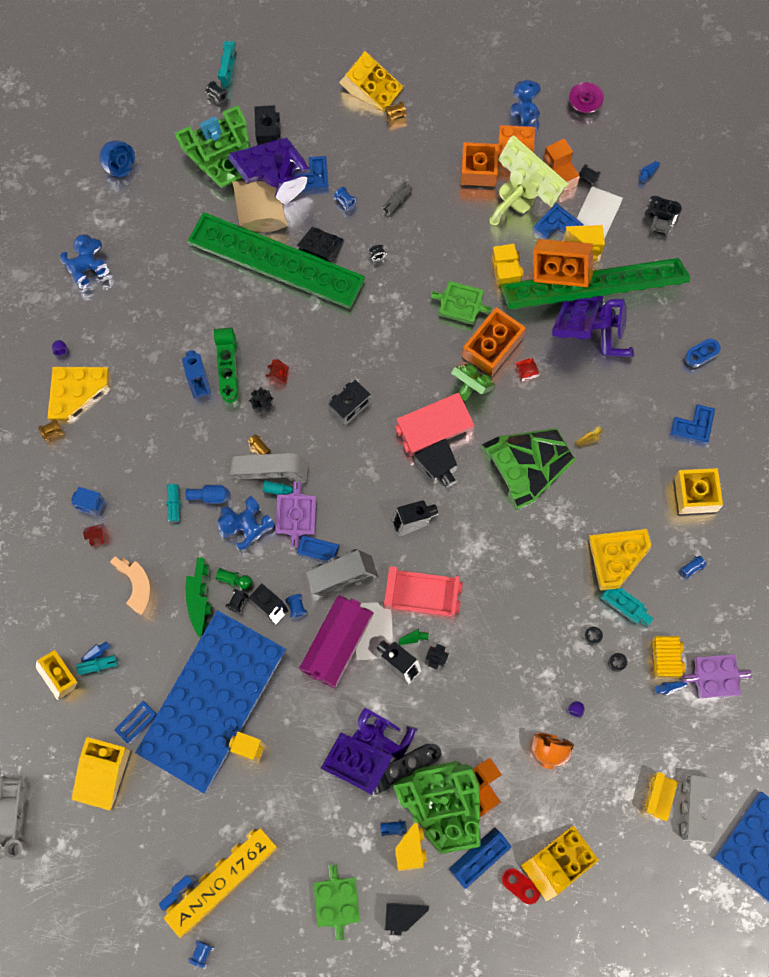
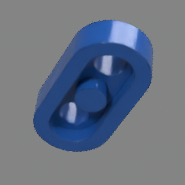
M707 339L690 348L685 355V361L691 367H698L715 358L719 354L721 346L715 339Z

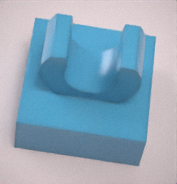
M215 116L199 124L206 140L212 138L215 141L220 138L219 135L222 134V131Z

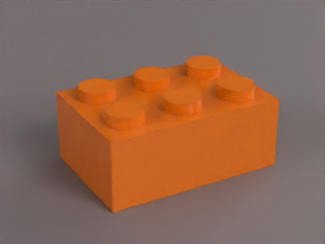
M538 239L533 249L534 282L588 287L593 276V244Z
M496 307L463 346L462 357L492 377L524 338L526 327Z

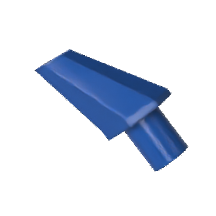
M655 161L642 168L639 180L646 182L647 178L653 174L661 163Z
M106 641L100 645L95 644L81 658V662L90 661L94 657L102 655V652L110 649L108 642Z
M683 681L662 682L661 685L655 687V691L658 694L668 695L686 687L687 683H683Z

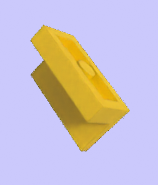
M656 772L653 773L643 814L668 822L678 781L665 777L666 774Z

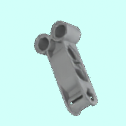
M2 776L0 779V859L6 856L19 860L28 853L27 843L20 840L26 785L24 776H20V778ZM19 844L20 850L18 854L14 855L12 849L14 845Z

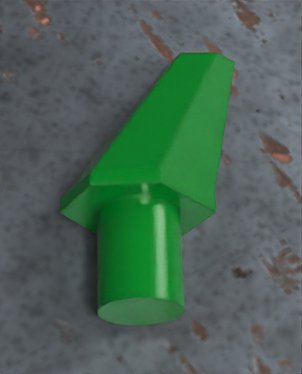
M419 628L402 636L398 644L404 645L418 643V640H428L429 632H419Z

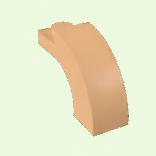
M114 556L110 563L129 577L132 582V594L126 604L146 618L151 610L154 597L153 585L148 574L136 561L131 564L123 557L119 560Z

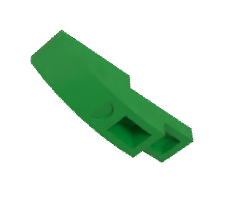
M197 557L195 575L186 576L185 592L190 621L197 636L201 639L209 625L207 619L208 615L212 613V603H210L207 597H203L207 593L205 578L209 576L210 565L205 558Z

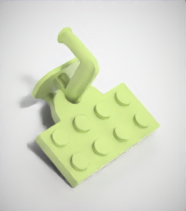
M514 135L508 140L498 159L504 167L511 171V180L507 181L500 188L499 194L504 201L496 208L489 222L491 225H498L500 217L510 206L519 213L527 212L534 205V198L537 196L552 207L568 185L563 178Z

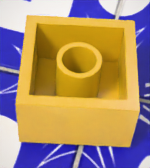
M718 468L678 471L674 479L679 514L708 513L720 510L723 506Z

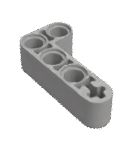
M298 454L233 456L231 459L230 477L234 479L286 477L290 481L305 483L307 481L308 462Z

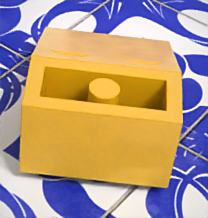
M366 51L361 54L339 82L352 95L382 112H385V106H389L404 87Z
M86 737L79 758L71 800L111 811L131 750Z
M573 825L521 866L544 899L548 901L559 895L596 864L599 859Z

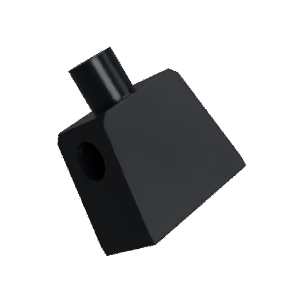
M446 438L415 455L414 462L433 483L443 480L446 487L456 483V479L452 474L457 471V463Z
M424 500L397 507L391 519L397 536L401 537L426 527L431 517L438 515V509L435 504L427 506Z
M262 583L248 597V602L275 625L289 611L284 602Z
M385 640L378 644L376 649L382 654L381 658L385 665L408 685L422 671L418 660L395 641L391 645Z

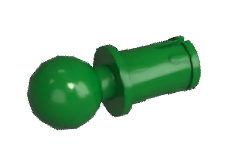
M219 568L216 573V580L231 584L232 587L238 584L240 589L249 590L253 585V580L250 576L243 575L239 577V572L234 573Z

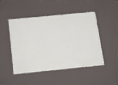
M592 186L577 219L584 224L583 226L603 225L605 239L623 198Z
M384 602L361 603L360 607L367 608L373 611L374 614L356 648V660L382 659V654L376 648L383 640L389 645L393 642L391 609H384Z

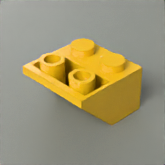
M414 823L395 848L398 871L423 868V863H427L426 849L421 850L420 843L424 841L423 827L419 828L418 823Z

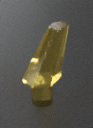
M598 426L593 433L589 431L577 440L575 444L582 447L600 441L598 437L604 430Z

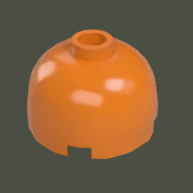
M538 732L537 735L534 734L531 749L536 760L542 763V767L553 769L554 766L564 765L570 759L574 744L565 738L562 742L557 739L558 736Z

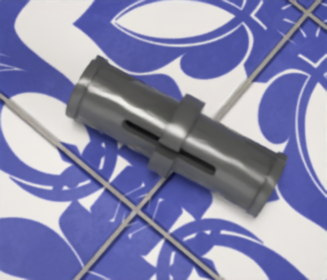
M404 182L396 192L391 194V198L382 206V210L391 215L394 209L404 202L403 199L412 191L411 185Z

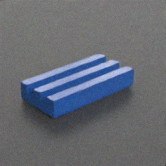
M142 701L114 731L130 745L155 719L157 713L145 701ZM145 708L146 710L122 733L121 730ZM150 713L151 715L127 738L126 736Z

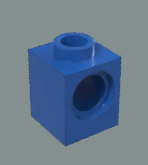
M78 487L77 492L75 491L71 498L72 505L76 510L98 516L104 501V497L99 492Z

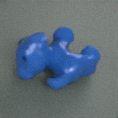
M532 80L516 83L513 95L518 99V103H514L511 106L510 112L514 117L520 116L521 124L519 126L535 127V131H537L540 125V112L532 100L540 93L541 87L539 83Z
M87 234L77 236L73 243L74 250L78 253L77 257L68 259L67 252H62L60 255L61 262L66 265L68 271L73 276L74 282L80 289L90 285L89 279L83 272L93 270L99 277H104L110 271L104 260H96L94 257L101 250L102 242Z
M252 496L248 497L245 501L247 507L245 511L237 514L230 507H224L220 510V517L217 520L219 534L223 538L227 539L235 535L238 530L244 533L245 540L241 543H236V547L239 550L248 548L262 534L275 528V523L269 515H265L262 518V524L257 523L254 515L260 508Z

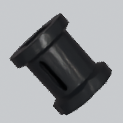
M212 81L207 85L205 94L211 95L216 99V102L221 104L226 100L228 91L220 88L215 81Z
M585 164L579 173V179H584L591 183V186H594L601 172H596Z
M234 589V594L229 604H226L225 607L234 613L241 614V608L245 601L248 600L249 595Z

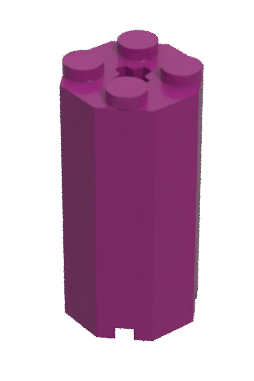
M338 595L299 667L300 671L310 678L319 680L322 684L336 689L372 620L374 612L360 607L361 603L355 599L350 598L348 600Z

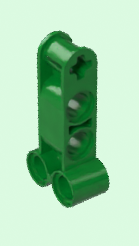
M233 327L214 329V342L217 348L219 391L225 402L234 403L239 395L235 351L237 349L236 335ZM225 354L231 355L228 360H223L222 357ZM226 372H232L230 378L223 377ZM228 390L232 391L230 393V396L226 395L228 393Z

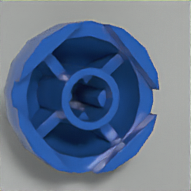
M113 140L103 145L100 150L99 161L107 173L116 177H123L132 169L129 167L135 161V152L132 146L126 142Z

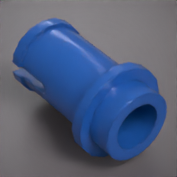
M695 556L691 562L681 567L680 571L688 579L700 569L704 570L707 563L702 556Z
M399 819V822H381V836L397 834L403 836V834L407 833L406 821H402V819Z

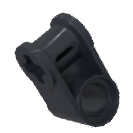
M651 196L649 198L650 204L648 209L645 210L647 218L653 220L654 216H658L659 219L672 220V224L679 220L682 210L679 202L664 199L660 196Z

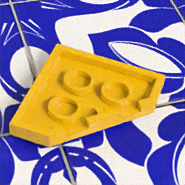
M53 367L47 419L49 421H53L55 418L57 421H69L74 417L73 414L80 408L83 409L94 400L93 397L100 391L103 392L108 388L109 368Z
M647 529L589 535V543L600 590L620 588L650 551L651 542Z

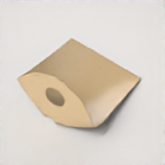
M246 181L232 182L238 220L242 227L257 233H269L288 227L282 202L275 197L276 187H272L264 181H254L248 184Z

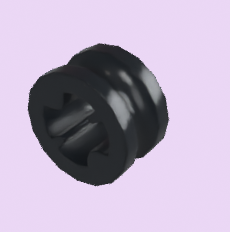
M375 245L369 249L372 261H379L386 257L383 245Z
M592 626L586 630L584 638L588 644L598 645L603 638V633L600 628ZM596 631L598 633L597 637H599V639L590 640V635H588V633H594Z
M614 653L608 660L609 668L614 672H621L628 663L626 656L622 653ZM616 657L618 660H622L620 668H618V665L615 667L613 664Z

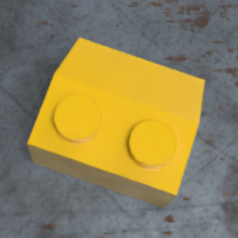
M603 225L566 226L563 241L593 244V264L600 262L605 246Z

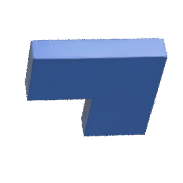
M326 156L309 157L310 172L295 174V177L299 175L307 177V183L301 192L329 190Z
M556 203L533 226V230L547 240L557 229L565 233L566 226H583L584 224Z
M697 404L692 421L674 417L670 436L707 445L709 443L715 408Z
M185 875L171 888L172 892L159 903V907L166 911L173 903L177 902L188 889L198 882L196 876Z

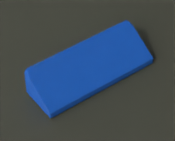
M493 828L481 839L480 847L471 848L449 870L464 889H467L512 846L497 828Z

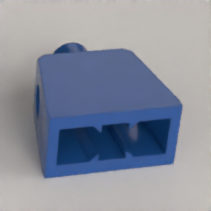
M194 350L187 351L186 357L182 358L193 398L211 394L201 355Z

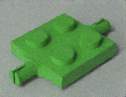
M452 281L448 282L447 288L443 293L432 291L430 297L441 301L439 316L474 325L479 312L491 314L492 307L482 304L484 290Z
M329 865L330 879L324 882L313 883L317 927H335L336 941H340L339 931L341 940H345L343 926L349 923L360 922L356 878H338L337 865H333V868L332 865Z

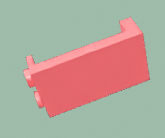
M456 393L397 418L395 430L398 436L402 435L404 450L406 453L409 452L412 457L415 456L416 452L426 449L445 438L449 439L463 432H466V434L472 432L475 425L460 394Z
M389 566L384 609L454 618L455 612L459 613L461 601H457V595L462 593L463 582L459 581L460 576L457 575L454 578L400 571L397 570V567Z

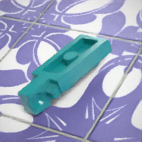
M224 41L222 46L224 53L220 59L221 68L218 69V79L221 80L223 87H230L235 63L234 53L236 44L235 41Z
M621 587L606 590L600 597L601 600L636 624L640 622L648 627L654 620L653 617L646 613L648 609L644 607L645 605Z

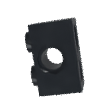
M275 105L254 106L257 145L281 138L280 127H277V123H280V113L276 112Z
M355 379L352 383H347L341 393L331 397L328 403L329 411L343 425H346L371 402V394ZM346 399L353 400V402L350 404H347L344 401Z

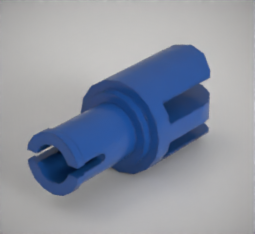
M204 485L202 489L187 488L185 497L187 501L203 500L205 504H220L229 500L230 491L223 485Z

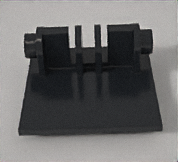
M312 226L297 246L299 247L298 250L313 256L316 254V257L332 263L334 259L332 255L344 239Z

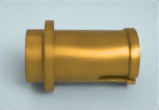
M255 434L249 438V446L253 447L259 455L271 453V450L261 440V436Z

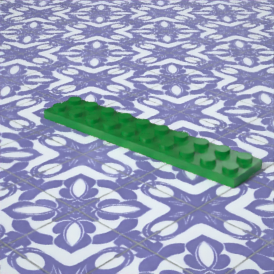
M205 212L202 213L187 240L189 245L348 309H351L365 281L364 275Z
M673 258L593 270V276L588 287L534 282V279L501 284V291L508 309H519L521 307H535L541 304H555L561 301L588 299L595 296H608L615 293H627L629 291L646 290L655 287L662 288L669 285H681L690 282V275L681 260Z

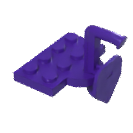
M288 138L232 152L228 157L247 184L262 179L266 184L276 187L275 197L285 205L294 199L305 188L307 183L305 175L295 177V169H300V173L303 174L308 172L310 167L307 166L306 161Z
M603 296L564 301L553 326L552 336L584 340L591 338L594 329H601V352L603 355L634 357L633 347L629 349L613 348V327L618 328V339H622L626 328L627 305L625 299H610L604 305ZM612 307H620L619 315H616V311Z
M364 707L358 718L357 725L359 729L352 737L340 732L321 769L372 795L385 770L388 768L391 759L405 755L418 729L406 726L405 736L400 745L384 736L383 733L386 727L400 732L401 729ZM369 717L375 721L373 724H366Z

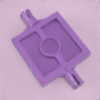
M293 482V493L277 495L276 534L291 536L290 547L294 548L295 541V548H298L299 536L315 535L316 496L302 494V482H298V489L297 482Z
M735 654L694 658V674L682 676V678H690L683 680V683L695 682L699 698L741 695L740 679L751 678L752 674H744L752 672L751 670L739 671Z

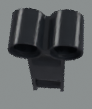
M424 744L391 761L373 794H379L389 789L390 785L403 777L412 775L415 770L437 762L442 753L440 747L436 744ZM429 750H433L432 757L427 756ZM412 756L416 759L414 768L408 765V760ZM392 766L398 768V775L394 778L390 775Z

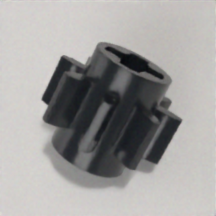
M260 387L251 393L252 398L249 402H251L253 409L262 412L265 408L269 409L272 406L270 402L274 398L271 397L269 390Z
M438 643L436 647L430 646L425 660L429 661V667L436 670L438 666L444 667L449 653L445 652V646Z

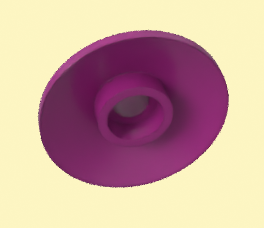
M579 83L569 93L571 106L582 113H592L603 104V92L593 83Z

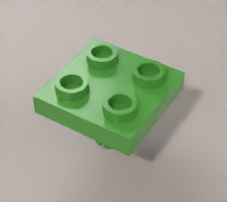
M471 364L456 366L451 374L464 382L459 394L462 400L465 401L468 400L473 390L484 394L492 391L496 385L492 382V378L485 374L481 375L477 372V368Z

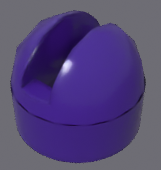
M56 340L52 344L53 354L56 356L66 354L68 352L67 345L61 340Z
M574 701L569 705L567 712L572 716L582 718L585 707L580 701Z

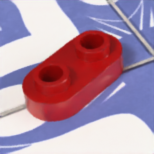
M511 868L503 873V886L519 900L529 905L539 900V890L519 870ZM511 875H514L517 879L514 884L509 882ZM528 889H531L533 891V896L531 898H528L526 896V891Z

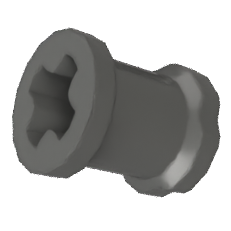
M654 216L650 232L658 231L668 236L672 220L667 221Z

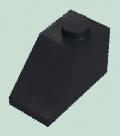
M386 903L385 930H389V935L402 936V931L407 932L429 911V906Z

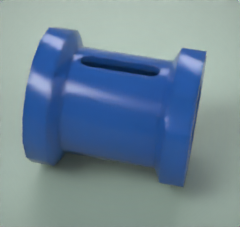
M341 187L334 194V199L339 201L345 210L352 209L357 202V198L351 196L345 187Z
M302 594L292 595L285 599L286 603L289 604L291 619L307 614V610L304 609L301 600L303 598Z
M196 940L195 950L192 957L188 959V962L205 969L207 966L205 962L214 947Z

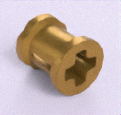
M402 101L391 107L385 106L389 122L400 116L406 117V109Z
M56 418L51 423L38 426L45 441H48L50 437L58 433L60 435L63 434Z

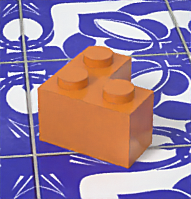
M562 139L545 147L543 162L568 183L564 190L567 191L578 185L580 175L571 163L573 151L566 140Z
M491 758L473 768L479 783L480 817L501 803L489 785L502 775Z

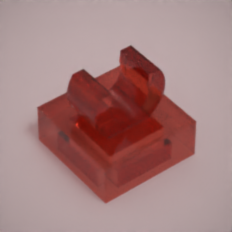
M533 357L515 363V368L521 382L538 377L540 374Z
M279 359L272 360V364L267 367L270 369V373L266 374L265 377L276 381L278 384H285L289 367Z
M104 523L84 529V539H89L91 546L95 545L94 538H99L101 544H104V534L106 531Z

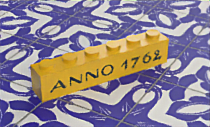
M254 828L246 836L247 841L242 845L238 843L230 851L232 854L227 859L223 857L214 866L216 869L211 874L208 872L198 880L200 884L195 889L192 887L182 895L184 899L178 905L175 902L166 910L167 915L164 917V920L179 938L184 937L279 848L262 828L258 830Z

